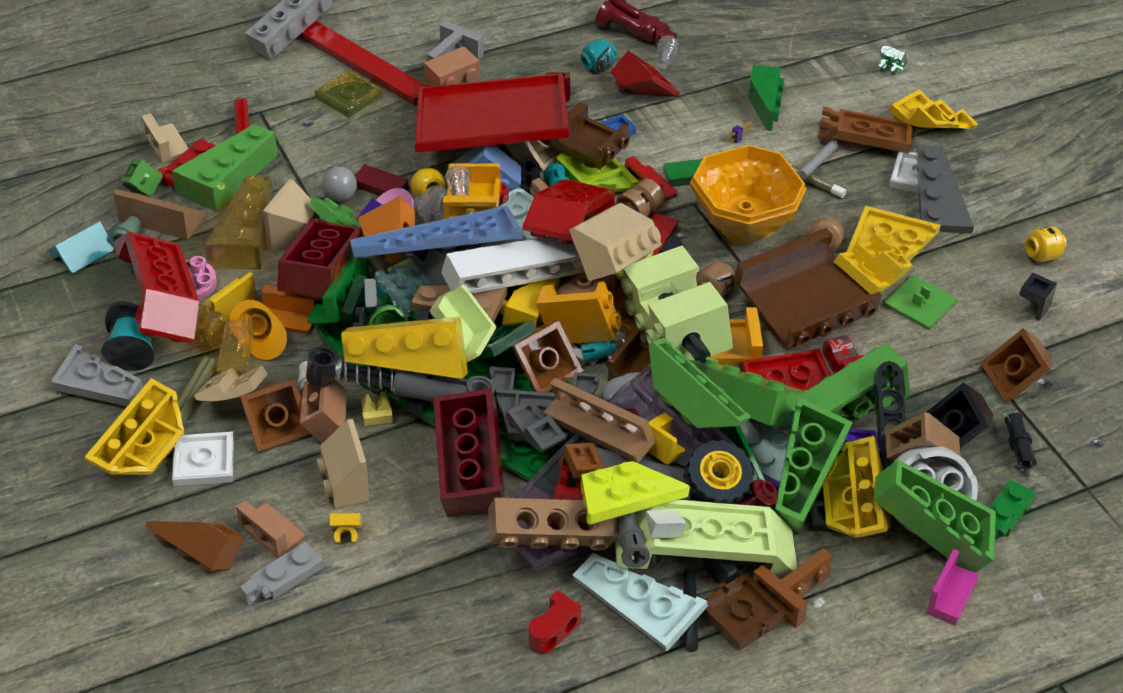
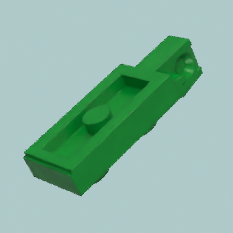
M1011 479L1007 482L989 507L996 511L995 539L999 534L1004 537H1008L1033 503L1037 492Z

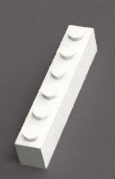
M546 236V238L527 239L448 253L441 273L450 290L464 284L472 294L585 273L573 241L572 244L557 242L556 237Z

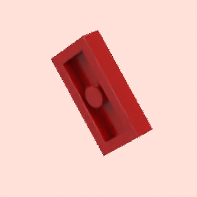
M634 156L625 159V168L639 182L647 178L660 186L665 201L677 196V190L650 165L644 166Z

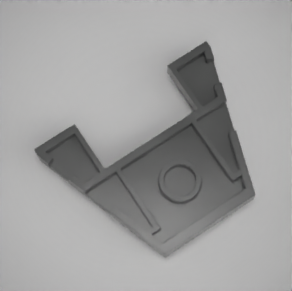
M489 367V378L495 385L494 394L508 440L526 441L506 418L507 411L532 399L544 415V411L556 397L554 393L513 390L515 368ZM575 372L573 386L594 395L600 384V374ZM559 426L566 435V439L560 443L567 444L573 432Z

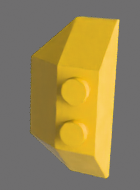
M151 378L87 453L84 460L108 474L152 475L184 435L176 391Z
M874 436L846 442L823 484L826 525L829 529L854 538L886 532L891 527L890 513L873 500L875 478L883 471L876 439Z

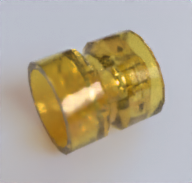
M199 302L194 340H200V343L213 349L222 347L231 334L230 317L219 311H213L212 308Z

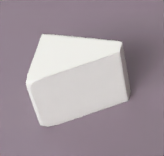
M646 510L645 514L651 538L682 537L685 521L677 510Z

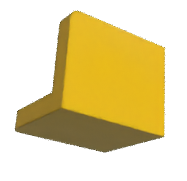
M663 413L648 422L655 439L654 445L648 452L668 465L683 456L685 449L677 444L675 437L669 434L673 418Z

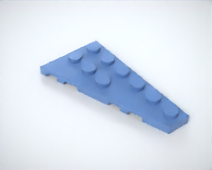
M507 205L351 239L350 242L354 258L367 259L382 254L433 248L452 249L459 245L519 239L522 237L520 227Z

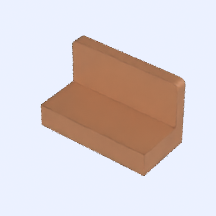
M245 500L236 506L239 526L277 558L288 553L305 540V534L268 503H264L256 509Z

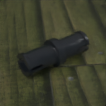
M1011 413L1008 415L1009 417L1004 419L1010 435L1008 440L1010 448L1015 451L1018 467L1020 469H1030L1033 467L1032 465L1035 466L1037 464L1031 447V435L1026 431L1022 414Z

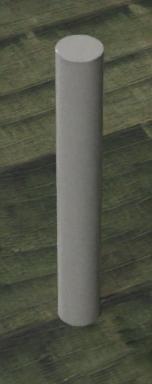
M830 141L798 172L802 180L806 179L838 148L836 141Z

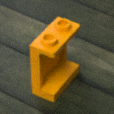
M500 164L448 165L449 182L447 196L443 197L444 219L499 207L501 192Z
M598 282L594 292L557 295L553 285H543L536 301V306L544 324L559 321L570 344L614 341L616 333L621 327V316L615 310L613 295L608 291L605 282Z
M746 307L745 319H729L733 348L709 357L718 360V365L740 366V361L762 358L763 342L757 307Z

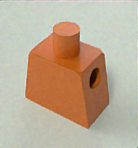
M399 196L358 217L364 236L415 226V210ZM401 252L378 255L388 263H396L401 260Z

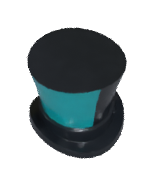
M119 301L111 304L106 311L105 326L109 335L101 348L102 356L108 363L118 366L123 370H143L149 367L154 360L152 337L138 331L134 316L139 305Z

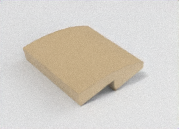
M260 365L238 376L233 367L208 379L195 393L194 397L198 401H221L245 395L257 388L267 376V372L263 365Z

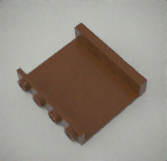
M827 227L737 264L734 282L750 303L757 307L758 313L787 350L796 346H804L810 340L819 336L825 337L833 330L840 327H848L854 321L863 317L869 318L878 310L882 294L876 292L867 296L854 279L834 263L836 257L828 249L832 233Z

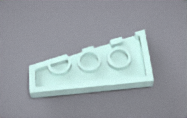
M594 553L573 574V578L578 584L666 651L671 648L708 607L707 601L702 598H693L684 594L678 588L673 586L669 588L657 583L654 578L643 574L641 576L629 571L628 568L617 567L616 562Z

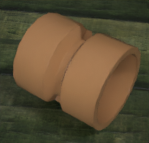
M646 178L634 185L632 189L618 196L616 204L622 203L648 217L649 214L654 213L663 206L665 198L660 186L653 180Z

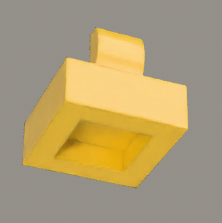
M330 513V527L332 530H335L334 539L337 544L341 543L340 536L345 531L352 534V543L357 542L358 534L355 529H362V516L360 513Z

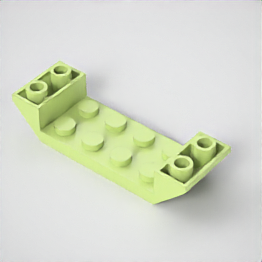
M675 500L634 512L637 525L645 534L644 546L649 550L650 559L652 554L764 562L766 563V568L779 579H783L797 568L792 528L770 507ZM646 510H677L685 521L682 537L651 538L645 514ZM616 538V565L617 567L628 568L622 562L621 554L623 552V549L618 545ZM650 559L648 563L638 569H647Z

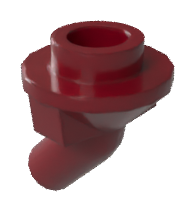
M757 479L750 486L753 495L736 504L770 507L777 502V490L771 482Z

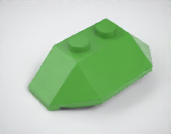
M666 338L651 342L649 352L653 388L660 393V398L666 404L674 406L681 413V417L685 422L696 428L738 426L751 418L745 410L679 350L672 346Z

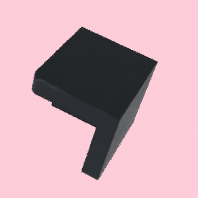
M1032 272L1021 287L1019 296L1038 304L1035 319L1041 320L1051 307L1057 283Z

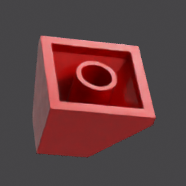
M629 50L610 72L617 79L615 84L623 91L629 89L636 94L678 96L680 94L654 66Z

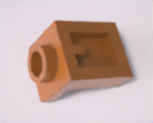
M593 443L565 444L559 466L560 468L562 465L569 466L573 478H581L582 474L604 469Z

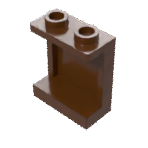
M579 102L567 113L570 137L551 139V147L597 169H601L608 162H611L622 149L628 146L630 142L629 125L624 123L618 130H614L588 118V105Z
M635 328L629 336L626 335L622 339L619 349L609 355L606 362L608 381L635 372L644 373L652 377L649 344L640 340L641 330ZM657 392L658 395L655 401L667 406L668 404L660 398V393Z

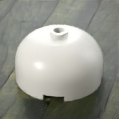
M920 447L910 449L896 459L971 499L977 500L978 485L976 476L967 462L952 450L945 447ZM942 456L936 459H927L929 457ZM895 518V519H896L900 524H902L906 529H908L910 532L914 533L911 529H909V528H908L907 526H905L902 522H900L897 518Z

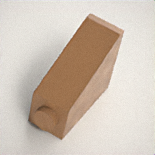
M921 413L886 430L888 459L896 460L904 452L920 447H945L960 456L959 437L929 413ZM934 456L927 459H936L942 456Z

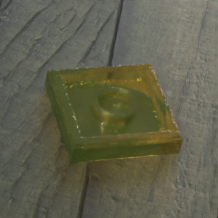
M347 70L315 90L314 93L316 99L350 118L383 96V89L353 71Z

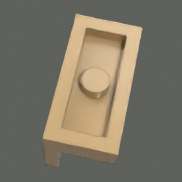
M151 113L141 116L145 136L162 163L175 160L188 149L172 123L159 127Z

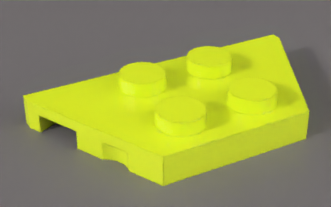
M634 461L582 474L580 483L581 492L584 494V507L587 509L586 520L589 525L686 498L689 495L690 489L689 485Z

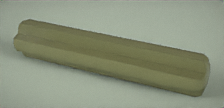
M204 356L201 358L177 402L182 423L186 420L197 401L194 397L195 393L207 382L216 368L215 359L212 357Z

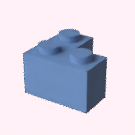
M495 145L472 147L452 163L500 164L501 183L508 187L509 192L521 185V166Z

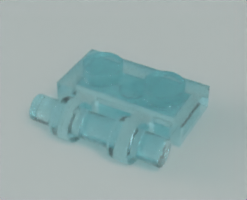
M414 263L392 266L389 275L380 270L374 276L378 281L379 288L384 293H388L392 297V303L397 308H401L405 313L411 311V302L419 287L432 285Z

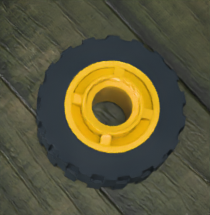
M711 440L706 444L702 443L698 449L692 452L683 474L685 478L684 483L690 486V497L700 502L736 504L742 501L753 481L752 475L754 471L753 467H751L750 458H747L745 452L736 447L737 445L727 443L724 440ZM713 472L722 474L724 478L716 477Z

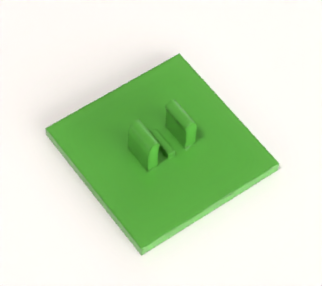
M912 275L884 302V306L929 330L958 302V298Z

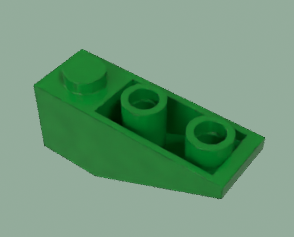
M753 64L748 98L766 130L772 131L773 121L778 122L785 78L780 77L781 68Z

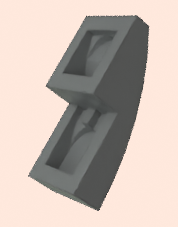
M532 399L507 411L506 418L513 427L541 453L566 439V435L550 414L545 417Z

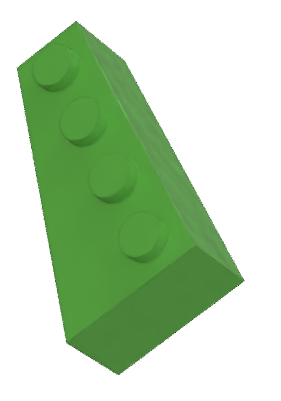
M254 124L172 170L176 194L217 212L278 156L275 132Z
M798 397L794 410L777 491V502L773 510L797 534H799L853 423Z

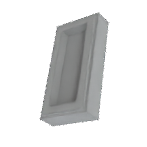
M364 279L366 314H371L377 308L376 280Z

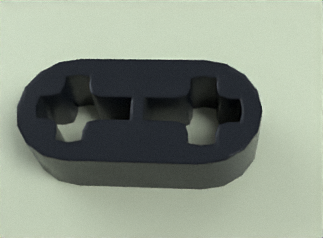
M527 158L518 162V165L521 166V185L519 187L531 194V187H526V184H531L532 181L540 178V165L536 160Z

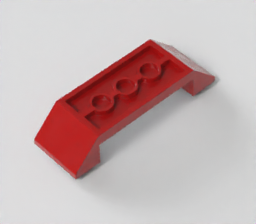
M563 179L535 194L522 230L529 231L533 237L546 238V236L556 237V241L559 243L572 244L573 239L569 229L584 222L585 216L594 210L595 215L614 206V190Z
M127 232L116 239L114 247L117 258L126 263H132L142 295V300L134 316L138 331L150 337L160 336L169 338L174 342L193 343L199 299L180 244L133 232Z

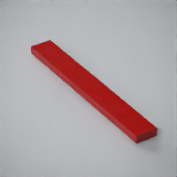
M316 20L299 35L300 38L413 105L418 103V89L420 87H429Z

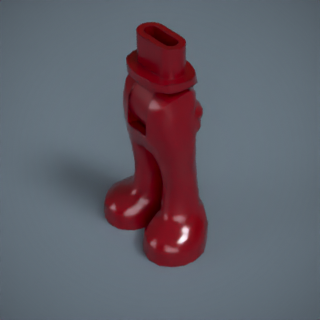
M626 0L604 1L595 18V25L602 29H605L611 22H614L645 41H655L656 45L662 43L670 46L677 38V33L671 31L669 25L661 22L656 16H650L640 11Z

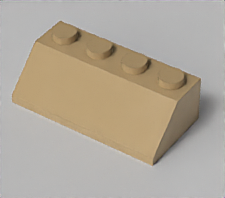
M622 203L616 204L569 229L589 281L617 273L662 245L660 232L655 227L653 220Z

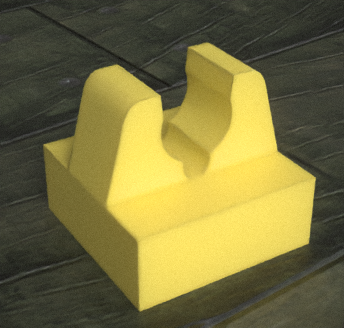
M381 392L380 396L372 397L368 393L361 398L364 426L393 423L390 399L386 392Z

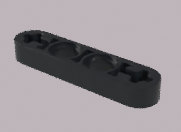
M891 361L883 362L874 372L877 438L881 449L880 458L883 470L892 464V462H887L885 426L889 424L897 426L906 421L903 374L899 365ZM886 369H889V373L894 374L895 377L890 380V389L882 391L888 384L887 378L882 377L881 374ZM886 396L893 397L897 401L896 410L888 411L885 409L882 403L883 398Z

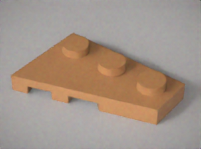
M420 286L411 302V311L417 312L418 308L431 309L438 297L451 291L449 286ZM507 287L472 293L493 323L507 296Z

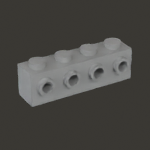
M282 0L245 32L250 50L271 60L333 5V1Z

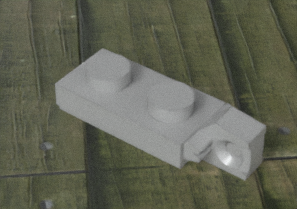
M304 542L250 576V580L240 586L241 598L248 606L262 597L275 599L323 569V560Z

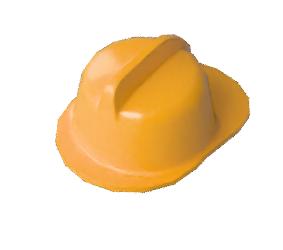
M245 300L233 308L229 318L230 329L253 356L262 360H271L281 355L287 343L286 330L267 306L259 301Z

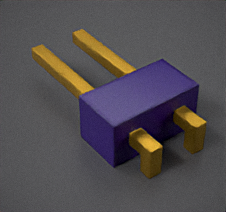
M749 121L742 127L737 125L732 128V132H729L732 136L728 140L735 143L741 141L742 135L751 130V127L744 131L743 129L750 125L752 121Z

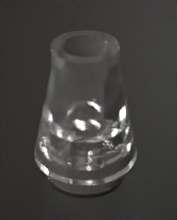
M664 36L657 42L658 69L662 71L670 70L671 64L680 49L676 38Z
M462 165L450 167L447 170L445 180L452 196H469L471 173Z

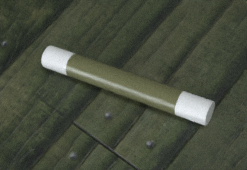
M790 164L798 174L801 168ZM812 173L803 180L840 198H844L847 192L845 188Z

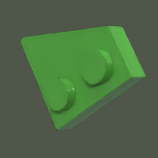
M313 197L308 204L322 219L330 223L361 227L359 221L353 216L355 212L345 205L339 207L328 198H325L323 201L316 197Z

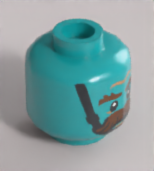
M600 38L585 45L580 57L586 70L600 73L615 64L617 50L612 42L608 43L605 39Z

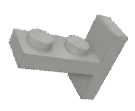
M445 20L440 24V44L427 54L426 61L463 46L476 58L480 59L483 56V36Z

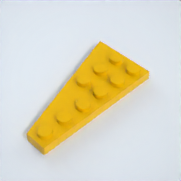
M865 206L847 252L852 251L856 243L869 241L874 233L885 231L889 235L887 242L897 246L902 251V254L911 261L939 233L941 225ZM858 284V286L867 296L871 295L860 284Z

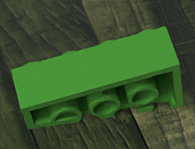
M886 342L880 347L873 348L867 355L855 362H850L844 369L832 376H827L821 383L805 391L812 393L811 403L847 420L853 416L860 419L868 415L869 409L875 407L874 372L883 362L891 361L899 365L903 374L904 399L910 397L908 364ZM886 369L881 375L887 378L888 386L882 389V391L890 389V380L895 377L894 374L889 373V369ZM886 396L883 398L884 408L891 405L893 397Z
M709 357L706 358V362L703 364L699 361L690 360L718 387L722 386L724 392L751 416V419L770 426H791L798 397L810 402L812 393L786 386L782 382L763 379V376L751 372H741L740 368L728 364L718 365V360Z
M896 460L876 476L873 500L949 559L953 549L960 551L956 563L957 566L975 573L994 561L996 511L900 460Z

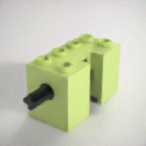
M683 245L634 262L622 269L624 278L621 279V285L627 295V300L624 301L626 310L630 316L633 315L635 317L638 329L644 330L649 345L652 341L666 338L686 358L699 361L701 364L706 362L707 357L733 348L728 305L711 282L697 286L696 275L699 272V266Z

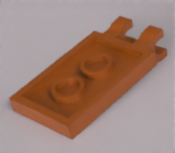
M823 106L822 115L828 116L830 119L822 117L819 128L829 130H819L817 139L827 140L832 136H836L835 139L909 153L912 125L901 120L840 109L838 112Z

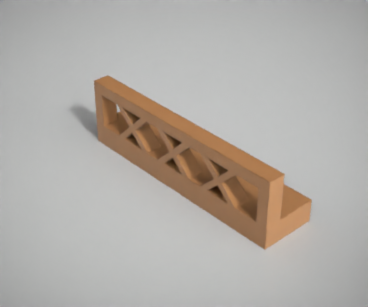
M554 378L550 383L556 398L544 411V415L546 417L550 414L557 425L636 463H639L654 445L655 439L648 420L560 379Z

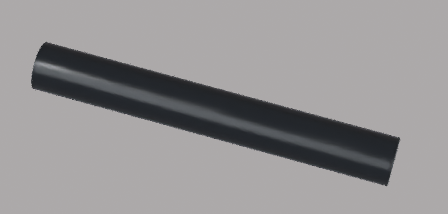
M686 569L683 572L684 594L696 598V572L693 569ZM697 619L685 631V649L688 652L698 650Z

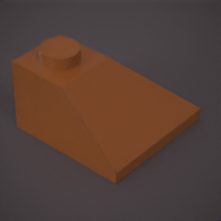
M559 321L538 327L537 330L512 345L534 392L550 391L552 389L550 383L554 378L565 382L574 377L575 372H583Z
M1022 328L980 363L1004 402L1008 404L1051 369L1052 358L1041 341Z
M295 379L281 381L240 396L257 452L311 434L300 424L302 398Z

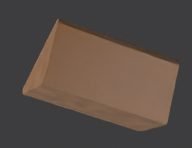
M114 189L113 195L120 222H124L130 216H135L141 221L142 228L188 240L206 216L204 211L133 192Z

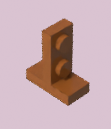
M822 548L781 580L762 565L754 571L753 580L787 612L786 621L797 628L805 621L808 605L802 598L816 583L821 584L829 577L832 555Z

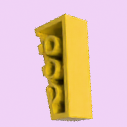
M461 316L349 327L341 332L345 362L463 379L468 373Z

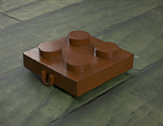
M744 573L727 585L722 582L717 586L713 594L704 599L707 601L708 607L702 614L739 651L758 638L763 637L764 634L769 633L770 630L787 619V612L747 573Z

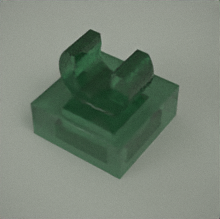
M883 45L880 51V71L883 72L887 65H891L890 72L894 76L898 68L904 70L907 64L906 53Z

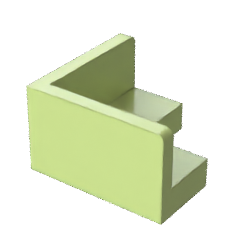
M464 284L438 297L430 309V313L435 319L461 316L466 362L481 355L496 329L495 324Z

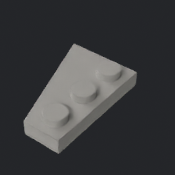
M76 343L51 380L52 390L128 406L143 388L141 379L118 366H109L102 361L101 357L96 354L91 356L84 352L83 347Z

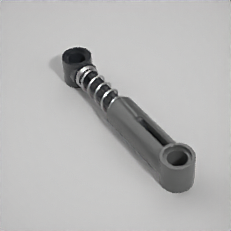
M321 346L313 348L308 356L306 379L311 385L316 387H327L334 381L339 382L345 379L346 383L352 380L356 381L357 385H360L361 382L368 383L369 387L373 384L379 385L381 390L384 387H390L391 391L394 392L393 395L434 402L433 397L484 389H492L494 395L495 391L494 383L484 376L459 379L399 369L393 372L392 368L389 371L381 370V367L373 369L369 365L363 367L358 366V363H354V365L347 364L345 360L338 359L334 350Z

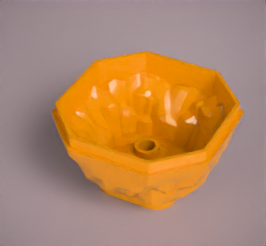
M745 145L704 156L690 182L698 205L704 209L710 223L718 228L728 241L734 244H745L769 237L773 232L778 231L779 228L793 220L807 189L804 181L782 153L752 145Z

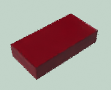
M365 164L354 175L357 180L358 189L378 196L394 188L406 190L409 187L407 178Z

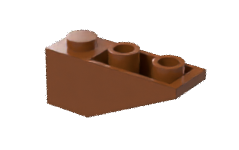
M147 521L145 525L146 528L155 533L154 537L156 539L173 544L177 547L176 551L189 558H195L200 562L199 566L210 572L230 569L245 536L222 522Z

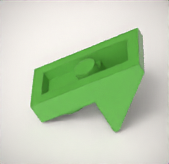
M132 159L120 182L152 196L163 174L151 168L150 164L143 160Z

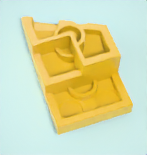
M920 89L893 103L888 109L894 117L916 127L976 128L978 125L963 109L955 113L941 99L934 102Z
M885 231L874 233L869 241L856 243L852 251L839 253L834 260L835 264L870 294L886 290L913 267L897 246L887 242L889 235Z

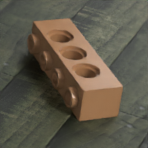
M494 498L488 508L490 544H499L502 548L530 545L531 548L542 549L549 545H555L566 550L575 549L579 546H590L592 550H604L610 547L617 538V517L589 525L586 520L587 509L584 507L583 500ZM517 520L526 522L529 529L521 528ZM547 521L556 523L559 530L552 529ZM577 522L586 524L589 531L582 530Z

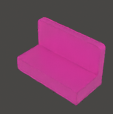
M953 549L932 590L927 614L956 626L978 581L979 575L957 566L956 563L960 551Z

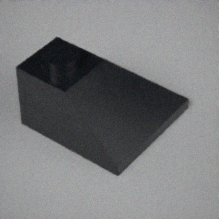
M964 382L926 412L959 437L960 449L988 428L993 418V413L982 394Z

